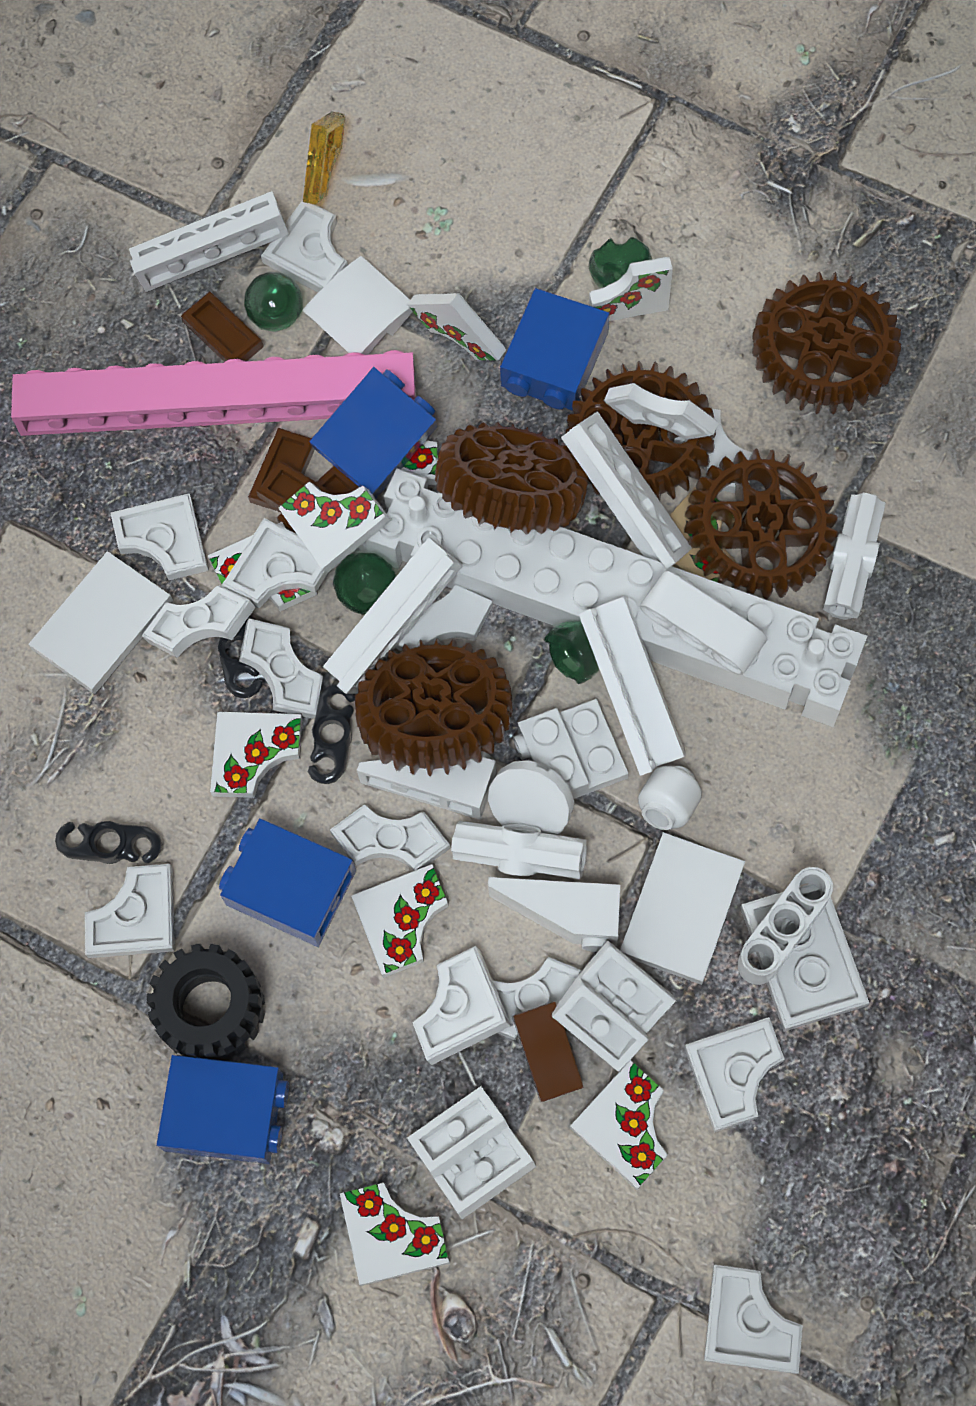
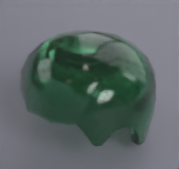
M630 237L623 244H616L610 238L600 248L592 252L588 269L595 285L599 288H604L618 281L627 272L631 263L652 260V255L648 246L637 238Z
M266 272L255 277L246 288L244 306L248 318L258 328L278 332L289 328L301 316L303 312V296L297 283L289 276L279 272Z
M351 553L336 567L333 587L337 599L346 609L356 614L365 615L396 578L393 566L375 553Z
M581 621L562 622L544 637V641L549 643V653L555 667L566 678L575 680L577 684H582L599 672V666Z

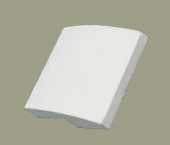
M362 256L351 262L333 277L303 309L312 320L348 353L356 352L368 355L386 333L393 336L412 313V310L407 306L410 299Z
M607 941L567 990L553 1011L552 1017L620 1072L649 1040L646 1033L676 1000L670 992Z
M481 1086L407 1137L461 1219L467 1217L536 1167L530 1155Z

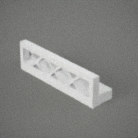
M271 191L129 248L133 259L130 260V263L138 281L145 292H148L287 236L289 232L275 196Z
M598 411L561 437L643 556L661 562L667 569L692 549Z
M427 538L324 664L323 667L340 681L337 687L345 694H358V683L365 681V673L368 669L375 670V665L379 659L386 660L389 650L393 651L463 566L432 538Z
M626 596L579 613L640 776L652 772L660 765L684 757L686 755Z

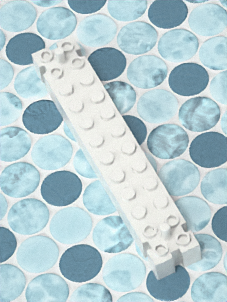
M396 468L384 495L386 512L390 521L365 541L369 559L399 569L402 561L409 562L427 538H432L463 564L446 587L453 589L455 584L492 600L495 605L586 638L587 635L579 613L626 596L650 661L786 710L789 701L805 706L801 716L834 727L867 635L836 624L832 633L816 628L819 618L673 566L666 569L659 561L563 527H559L554 532L547 528L543 534L538 533L536 530H531L527 535L522 530L516 529L510 534L509 530L503 527H497L494 531L493 525L485 522L479 525L474 517L465 519L463 510L454 511L451 508V502H445L442 499V493L428 490L427 479ZM664 571H669L681 577L752 623L766 635L768 640L743 675H738L726 669L643 613L639 606Z

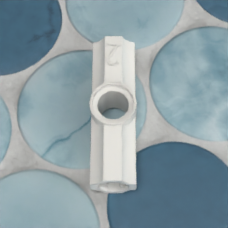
M864 492L858 495L851 494L848 502L842 533L838 534L831 559L830 569L832 574L823 610L832 617L843 620L857 619L862 609L867 580L872 576L880 543L877 542L886 504L876 495Z
M459 821L456 824L452 838L451 851L454 860L498 866L499 871L510 875L530 876L537 872L580 879L583 876L586 863L587 846L584 839L540 833L541 830L539 828L526 824H505L499 827Z

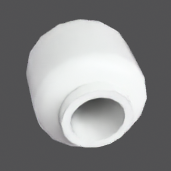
M662 766L656 768L639 793L638 804L642 810L643 818L653 827L660 830L680 828L689 821L698 806L702 791L693 773L682 766Z

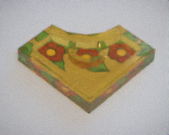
M331 111L311 124L303 202L316 205L328 195L333 167L338 155L342 151L346 118L344 113Z

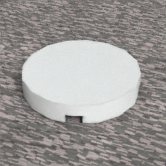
M529 760L514 761L502 767L489 786L488 794L490 808L502 826L505 824H526L539 828L541 830L540 833L560 834L570 820L574 806L570 787L563 778L551 768L546 771L543 768L537 767L539 763Z

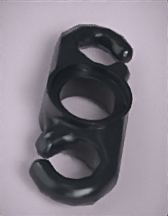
M251 616L247 618L233 640L220 637L218 642V651L226 688L235 697L244 699L252 697L259 692L263 685L262 680L255 679L248 688H240L236 684V678L245 672L257 677L259 672L253 667L239 662V659L230 658L226 652L232 642L243 641L246 623L248 619H251Z
M338 684L328 686L320 694L315 721L312 727L314 750L310 756L311 761L317 763L322 758L328 757L334 761L335 765L334 770L328 774L321 773L315 765L309 766L308 774L314 781L320 784L334 783L344 774L352 740L350 718L354 712L353 706L347 705L341 710H335L330 706V698L333 695L342 694L351 703L355 701V694H345L337 687ZM326 725H340L344 729L342 739L333 744L324 742L320 738V733Z
M111 821L100 822L95 826L86 823L79 824L78 830L83 836V841L77 847L71 848L66 843L67 835L75 829L73 822H67L61 826L55 838L57 850L67 858L97 861L105 864L117 863L122 859L130 862L138 861L139 855L134 850V843L140 838L145 837L151 843L150 850L142 856L144 863H150L155 860L161 852L162 846L160 836L149 827L118 824ZM107 832L118 834L120 843L115 851L111 853L98 851L97 841L101 835Z

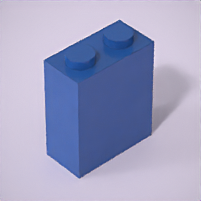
M535 288L500 366L501 387L506 388L516 396L525 397L528 395L542 400L546 405L554 409L566 408L573 411V401H580L581 389L586 387L609 333L610 313Z
M373 367L309 442L313 449L359 488L364 486L369 489L376 499L390 483L396 468L401 470L438 425L437 420L433 417L436 411L428 402L420 396L413 400L402 391L405 384L396 375L387 369L382 374Z
M259 818L255 828H248L241 839L239 851L242 853L234 867L229 866L224 872L219 884V889L222 890L220 896L226 906L319 948L356 873L354 862L346 856Z
M172 1055L156 1146L164 1152L270 1164L272 1153H279L281 1146L282 1126L276 1125L278 1109L285 1108L287 1104L289 1081L283 1080L284 1075L278 1067Z

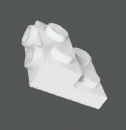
M597 699L562 712L555 708L518 722V735L513 736V740L521 760L528 758L529 761L539 763L537 767L543 768L546 771L551 768L557 772L570 787L573 799L628 779V771Z

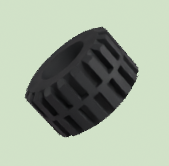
M201 944L191 945L192 952L185 954L181 948L173 953L176 960L171 964L166 959L160 964L159 968L163 971L160 977L153 975L149 983L153 988V993H147L146 1001L151 1008V1011L148 1012L150 1022L155 1026V1031L159 1037L176 1054L179 1053L184 1057L212 1060L219 1058L221 1061L231 1059L229 1053L237 1050L240 1054L247 1048L244 1044L247 1039L251 1038L254 1040L259 1033L256 1026L258 1023H263L265 1015L262 1011V1005H265V1000L260 989L261 985L245 960L242 961L237 953L230 949L225 952L220 945L210 944L209 949H204ZM206 982L225 984L231 992V1000L224 1016L208 1026L198 1027L188 1024L183 1017V1005L188 994L195 987Z

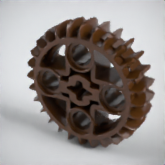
M819 271L815 281L810 282L806 275L803 274L799 286L789 280L786 284L785 292L776 288L773 299H766L763 310L759 312L756 319V326L752 336L754 342L752 354L757 358L756 370L764 371L763 383L774 381L773 395L784 390L786 392V404L793 398L800 400L799 409L801 411L809 403L814 404L816 414L820 412L822 406H829L831 413L834 415L838 404H843L846 410L850 412L854 399L864 406L869 395L877 397L881 387L887 386L891 375L896 369L901 351V343H899L901 329L895 328L897 315H888L890 302L878 304L879 291L871 295L866 293L867 282L858 288L852 285V275L848 277L846 282H840L836 272L833 273L830 280H823ZM820 305L817 313L803 309L807 306ZM832 308H841L846 312H837ZM855 318H861L870 330L854 326ZM782 328H791L795 332L788 333L783 331ZM857 353H866L872 358H862ZM780 355L798 359L797 369L794 370L789 367ZM835 372L852 378L846 381L832 382ZM814 373L821 378L811 379L806 374Z
M638 361L636 370L628 371L626 365L622 363L621 373L615 376L607 369V380L604 382L593 377L594 390L590 391L582 388L581 397L583 401H573L572 408L574 414L567 415L569 428L566 429L565 434L598 411L634 465L641 468L639 472L659 501L661 500V494L666 492L674 500L676 498L675 487L678 485L688 491L690 488L688 476L699 480L701 478L700 466H709L708 454L714 453L715 445L713 438L716 436V430L714 435L689 439L682 444H676L672 440L679 437L678 435L657 426L634 424L606 404L604 399L609 388L635 383L642 389L663 398L677 401L690 400L714 418L713 410L709 408L708 398L706 394L700 395L697 382L688 385L686 373H682L677 378H674L672 366H669L664 373H660L656 361L653 363L651 370H644L642 363ZM656 461L672 464L662 471L653 473ZM588 477V480H587V481H588V484H590V483H592V482H591V480H590L589 477ZM592 483L593 492L596 495L600 494Z
M483 422L478 428L470 424L465 430L457 429L454 435L447 436L446 442L442 443L441 450L439 451L435 470L437 490L439 493H442V499L445 502H451V508L454 511L463 510L465 519L474 517L479 525L484 522L491 524L494 527V531L497 527L507 528L510 534L514 529L522 530L525 535L529 534L531 530H536L538 533L543 534L547 528L554 532L560 526H568L570 521L576 519L581 511L588 485L587 474L573 454L570 453L569 448L566 445H558L557 438L548 439L544 437L543 431L536 434L530 432L528 427L525 430L515 428L514 424L510 427H503L499 422L490 427Z
M756 448L753 450L749 460L746 459L740 450L733 462L725 456L721 460L719 468L712 465L708 469L706 477L701 476L696 484L697 490L691 492L688 499L691 505L687 507L684 516L689 519L684 527V533L694 535L691 536L688 543L692 549L700 548L694 558V563L705 560L709 562L703 573L704 576H708L716 570L720 573L717 579L718 583L723 584L727 580L732 583V588L739 590L740 587L746 588V593L754 595L756 589L761 590L762 597L765 600L770 597L773 588L778 596L782 598L788 592L789 587L794 592H797L803 586V581L808 584L811 583L816 577V571H822L826 565V559L832 554L834 546L831 543L836 539L838 533L832 529L837 522L838 516L828 514L834 506V500H822L823 495L828 489L827 486L816 488L813 485L818 474L813 473L806 477L802 473L805 462H801L795 468L790 466V454H787L781 462L776 461L774 449L770 450L766 459H761ZM757 480L761 482L765 490L756 491L749 485L748 481ZM735 483L736 501L713 503L717 495L726 486ZM780 485L791 491L798 499L781 500ZM746 508H747L748 510H747L745 516H744L743 519H742V515H743L744 511H745ZM801 517L805 519L810 528L803 529L798 527L794 523L793 518ZM711 521H723L728 526L729 531L721 532L716 530L712 526ZM779 530V535L777 536L776 540H774V537ZM808 546L803 556L788 567L786 547ZM721 549H741L742 566L730 559ZM763 557L768 559L772 563L773 569L765 570L757 564L756 558Z
M436 638L434 645H424L421 639L418 647L410 649L404 644L402 647L403 652L396 654L389 650L388 661L379 659L375 665V670L368 669L365 673V681L358 683V694L355 695V716L363 743L368 745L371 755L379 754L382 764H388L393 761L396 771H400L407 765L412 775H415L419 768L426 769L427 774L431 777L434 769L443 768L447 775L450 772L451 766L459 765L465 770L467 760L472 759L477 763L481 762V751L493 754L494 742L502 743L504 741V731L510 729V718L513 712L512 693L504 668L498 667L496 658H487L484 649H479L473 653L470 643H466L462 648H459L455 639H452L448 645H441L440 640Z

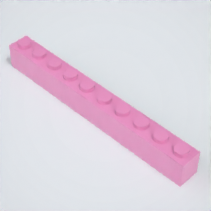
M391 350L383 354L374 355L353 352L337 357H323L321 355H308L301 359L269 357L264 361L247 362L240 359H230L224 363L211 364L192 361L185 365L174 366L153 363L138 368H125L122 366H109L102 370L70 368L65 372L31 370L26 374H13L11 418L21 436L329 419L373 367L382 374L387 369L396 375L405 384L402 391L414 400L416 398L413 352L404 353L398 350Z

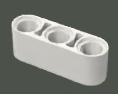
M669 571L663 572L639 606L650 619L738 675L745 673L768 640L766 635L752 623Z
M808 867L796 874L746 941L738 959V970L745 981L753 985L768 983L822 913L833 892L831 877L824 870L818 867ZM806 883L813 884L820 889L821 898L809 900L801 894L799 887ZM780 917L790 919L796 926V932L790 935L778 932L774 926V920ZM753 952H762L770 959L771 966L765 970L753 968L748 961V955Z

